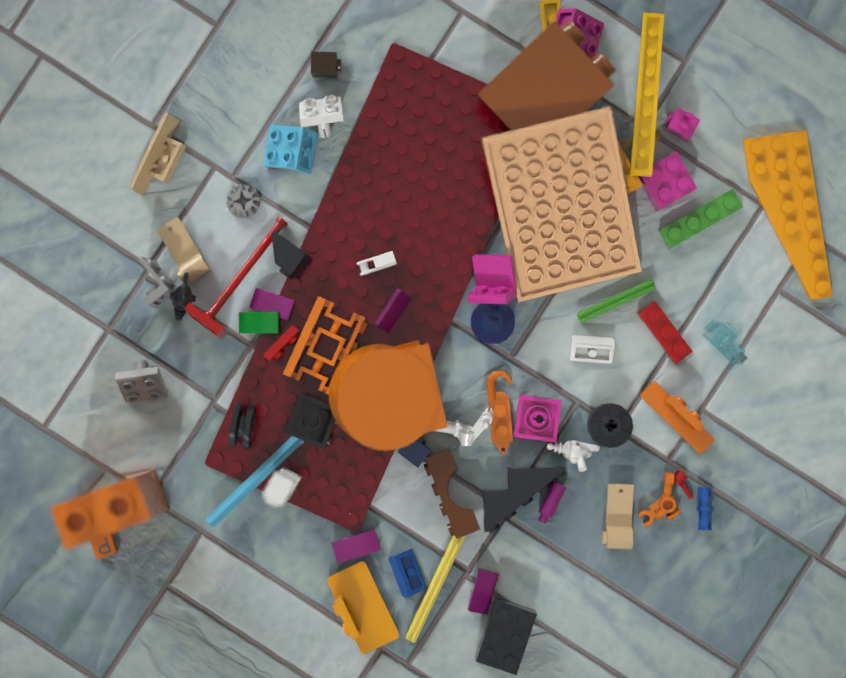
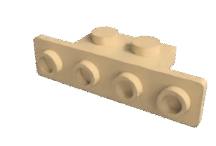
M169 113L164 114L132 179L129 189L145 195L153 177L167 184L169 183L186 148V145L172 139L180 122L179 119Z

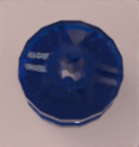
M481 303L472 312L470 318L471 329L480 341L488 344H499L507 340L513 333L515 316L511 308L506 304ZM490 316L492 318L496 317L498 319L496 321L497 326L495 328L493 326L489 327L487 325L489 323L488 318Z

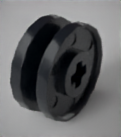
M236 402L230 425L229 446L236 447L239 438H241L243 449H250L256 424L257 406L251 404L247 413H243V403Z
M603 403L595 407L589 414L587 429L591 438L599 445L614 448L626 443L631 437L633 420L629 412L621 405ZM612 419L615 427H611V431H608L605 423H609V420Z

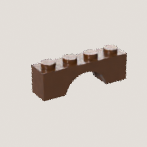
M448 449L425 458L427 463L424 464L427 476L432 475L435 482L431 484L435 496L440 495L442 503L439 504L442 515H447L450 521L447 524L450 535H455L456 539L480 531L481 529L473 509L461 508L450 499L448 493L449 481L458 471L450 450Z

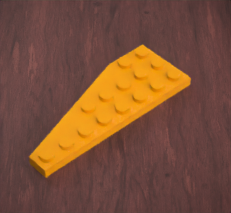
M807 130L742 140L749 184L754 189L760 205L763 206L768 216L767 219L782 248L784 247L791 265L795 268L799 276L798 279L809 300L833 297Z

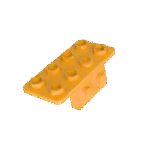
M360 561L328 577V585L335 597V604L332 605L336 616H341L344 622L341 624L346 636L350 635L352 640L355 639L362 654H367L399 637V631L364 561Z

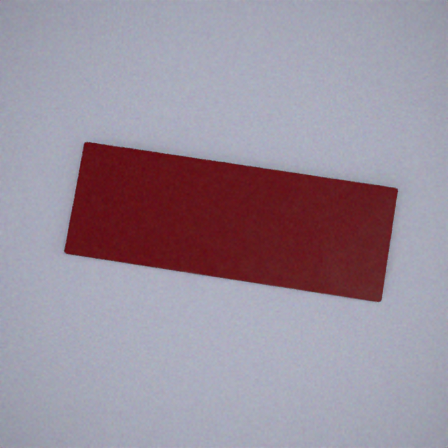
M391 44L300 247L302 251L313 259L299 279L292 275L290 278L287 277L279 294L280 296L295 300L289 321L280 318V333H262L205 460L206 466L244 482L292 437L283 432L299 393L330 405L329 395L318 390L322 382L321 379L305 372L300 381L283 375L297 341L292 346L288 344L283 349L285 353L277 361L274 359L268 361L263 356L292 325H295L300 330L298 335H301L318 296L335 304L331 314L349 322L354 312L366 318L364 322L368 323L363 335L359 334L356 342L359 343L357 349L373 344L397 346L419 340L420 345L429 344L434 363L474 273L472 257L475 254L482 255L499 216L482 138L512 130L478 95L488 85L487 83L401 45ZM393 251L397 265L360 276L361 269L356 264L357 262ZM374 261L368 262L369 269L376 268ZM399 288L409 295L411 300L392 330L388 333L376 326L375 322L396 289ZM324 307L313 334H316L318 327L327 331L330 330L334 320L324 315L327 307ZM356 320L352 328L344 324L340 326L337 335L346 339L344 348H347L358 324ZM321 333L313 352L332 361L340 341ZM308 345L296 368V373H298L301 366L311 370L316 361V358L307 355L310 347ZM339 359L334 367L324 362L319 374L329 378L326 384L327 387H329L332 376L341 361ZM236 402L243 403V413H247L251 404L257 406L256 424L250 449H243L241 438H239L236 447L229 446L230 425ZM337 424V426H333L330 433L333 434L329 446L321 449L304 442L256 487L265 491L276 471L280 472L281 468L285 467L302 476L293 495L287 502L349 530L358 532L395 450H377L367 447L348 435Z

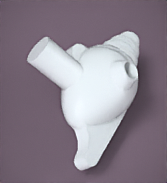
M571 440L565 444H562V442L559 444L555 442V445L548 443L547 449H554V453L557 451L559 455L562 453L565 459H568L573 464L577 463L578 470L583 472L587 470L585 459L591 457L592 452L599 451L600 446Z

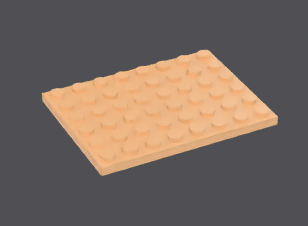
M610 107L482 138L507 255H512L518 302L642 272Z

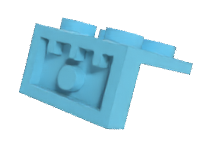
M270 125L263 166L292 169L304 174H311L318 133L304 127Z

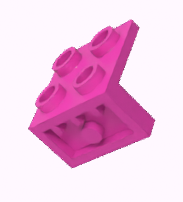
M577 8L559 9L556 16L557 24L562 27L568 20H571L587 38L579 47L591 59L597 53L604 23Z
M475 254L472 257L476 287L467 295L468 303L508 304L517 296L512 255Z

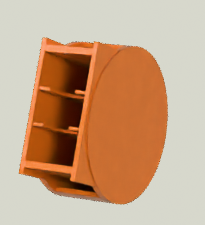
M419 340L397 346L373 344L361 347L345 357L332 376L329 387V403L332 414L338 425L348 435L367 447L377 450H395L413 443L425 433L447 427L428 343L420 345Z

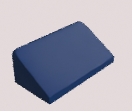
M412 549L388 558L403 597H410L427 589Z

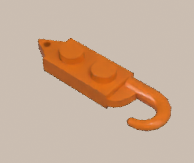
M498 370L491 373L487 379L489 410L490 408L494 410L493 420L490 424L491 442L496 445L504 456L510 442L513 441L510 399L505 393L496 392L495 380L498 377H505L508 384H511L512 380L507 372Z

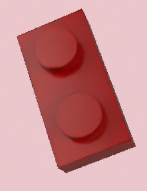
M292 325L263 356L268 361L273 359L277 361L285 353L283 349L288 344L292 346L299 339L298 333L300 330L295 325Z

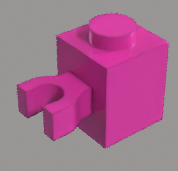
M678 108L674 113L671 111L667 116L665 123L668 125L665 130L687 142L691 139L700 119L694 117L695 115L688 111L685 112Z

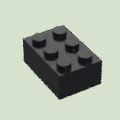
M495 597L475 655L476 662L517 676L537 616L536 611Z

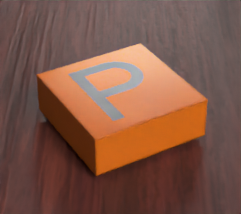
M112 533L90 541L97 560L118 552Z

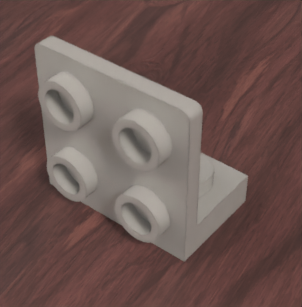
M140 257L139 261L160 285L146 292L147 297L143 300L148 306L158 308L170 298V293L175 291L173 289L175 284L168 276L162 275L159 272L162 268L155 260Z

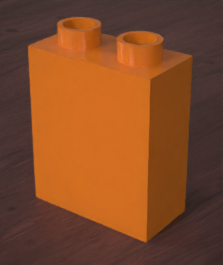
M153 470L52 506L50 509L64 548L67 550L150 520L169 510L157 473Z

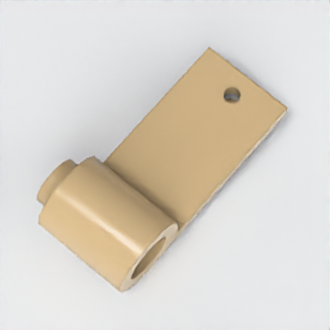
M179 217L156 229L178 264L179 271H177V274L181 281H183L184 272L189 273L188 284L211 271Z
M608 483L605 531H602L601 543L605 544L606 548H633V529L631 527L633 484Z

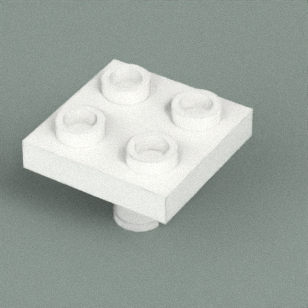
M329 95L324 97V99L315 100L309 98L299 102L301 127L317 125L319 137L324 138V129L326 137L332 135L330 123L344 121L341 96Z

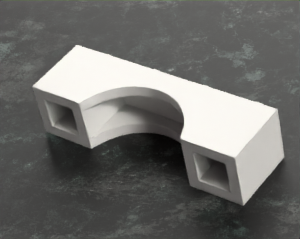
M282 467L280 472L276 471L262 495L266 498L265 502L276 508L279 505L282 507L290 500L302 476L285 467Z

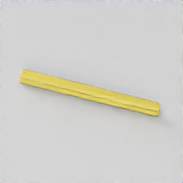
M455 535L452 537L406 634L408 641L416 642L466 536L456 539Z

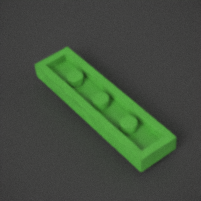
M734 189L659 230V233L670 249L743 208V205Z

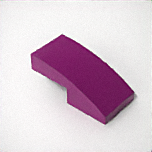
M255 288L249 308L261 312H280V318L289 321L295 300Z
M375 529L331 542L337 563L381 550Z

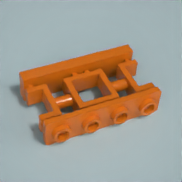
M318 296L283 375L300 381L303 373H308L322 380L318 390L329 395V387L326 386L329 378L319 374L324 362L334 367L338 359L341 360V363L345 357L355 351L359 344L356 342L359 334L363 335L368 323L364 322L365 317L354 312L349 322L331 314L335 304ZM324 307H327L324 315L334 320L330 330L327 331L318 327L316 334H313ZM356 320L358 324L347 348H344L346 339L338 336L337 333L341 324L352 328ZM321 333L340 341L332 361L313 352ZM308 345L310 347L307 355L316 358V361L311 370L301 366L298 373H296V368Z

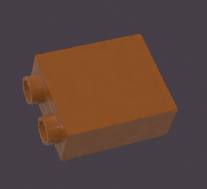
M554 20L478 95L513 131L585 113L614 86L608 78L616 69L599 51L591 59L583 52L579 45L587 38L571 20H568L562 27Z

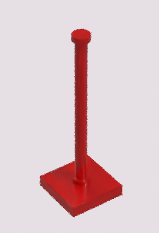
M279 216L276 219L275 225L209 311L202 312L190 302L184 308L191 318L221 340L227 333L225 328L215 321V316L272 243L273 231L279 233L283 227H287L288 223Z

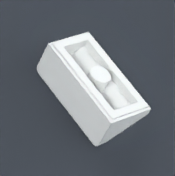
M572 335L570 361L612 364L615 349L614 339Z

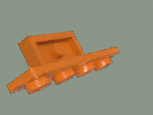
M655 381L640 394V397L699 454H702L714 442L715 439L703 428L704 425L700 422L702 418L694 410L690 412L685 407L687 403L678 395L676 397L669 395Z

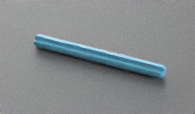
M293 436L286 441L206 518L208 524L215 527L304 441Z

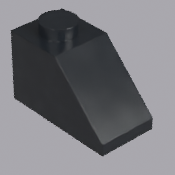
M273 231L275 264L281 267L279 272L288 278L292 275L299 279L313 258L285 237Z

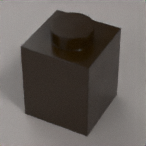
M311 52L312 77L337 78L338 71L342 69V60L338 59L337 52Z

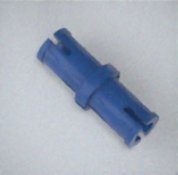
M698 487V506H696L699 519L698 530H712L711 516L712 511H714L711 501L712 487Z

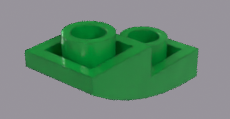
M239 312V333H280V312Z

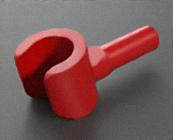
M677 470L674 474V482L684 490L689 499H692L694 496L684 483L688 477Z

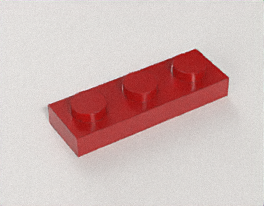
M653 301L637 313L674 364L679 363L693 352L656 301Z

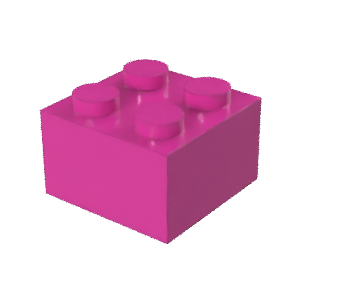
M677 151L653 164L652 177L638 176L643 185L642 188L656 212L697 189Z

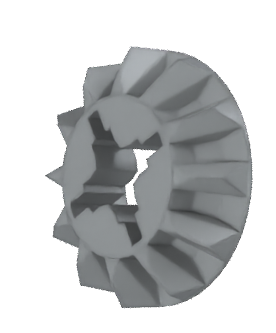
M240 184L233 187L229 192L226 204L234 216L248 218L258 211L260 196L250 185ZM241 193H243L246 199H252L246 202L245 210L240 203H235L241 199Z

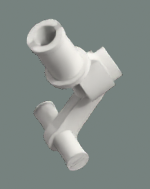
M486 408L473 427L470 425L464 426L459 420L455 422L446 420L447 427L435 430V432L453 434L454 437L460 440L461 445L471 446L482 431L487 429L488 425L492 423L494 410Z

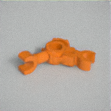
M664 472V494H661L660 499L648 506L649 510L638 512L639 517L643 515L649 516V519L643 523L645 527L650 526L654 518L659 520L666 513H670L666 515V519L671 520L681 512L676 507L677 503L674 495H672L674 484L673 472Z

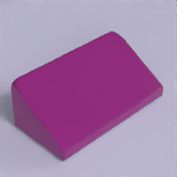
M399 288L396 289L375 322V325L389 333L408 305L411 297Z
M478 568L467 611L488 615L499 573Z

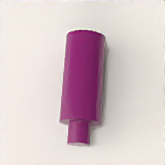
M552 481L538 511L541 513L538 519L540 522L546 524L548 517H553L567 487Z

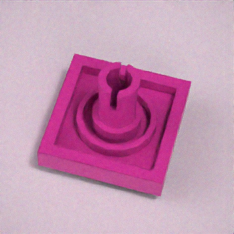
M519 395L514 437L556 442L562 400Z

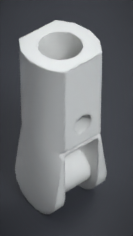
M393 251L356 263L361 269L360 276L397 265ZM374 261L376 268L369 269L368 262Z

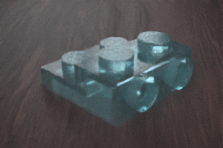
M716 319L715 321L712 320L704 328L706 332L703 336L733 365L742 364L747 359L744 355L745 350L739 344H733L738 336L734 333L736 330L731 324L720 322Z

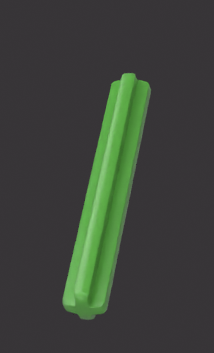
M652 279L647 280L578 312L577 318L580 323H584L655 290V284Z

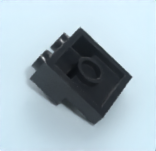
M299 393L283 433L324 449L325 446H329L333 434L330 433L333 426H337L338 423L332 414L329 404Z

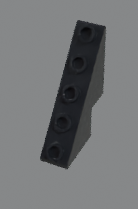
M564 466L507 468L508 489L483 490L484 532L489 531L491 534L500 527L498 523L504 518L506 520L512 518L517 513L515 510L519 506H527L533 501V495L537 492L541 494L550 487L548 483L553 479L557 481L566 474V468Z

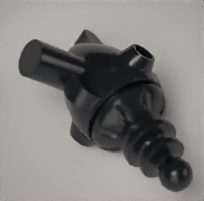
M184 272L182 284L174 292L170 293L177 321H181L182 317L185 316L186 311L184 308L188 303L192 304L196 301V296L193 295L188 285L189 273Z

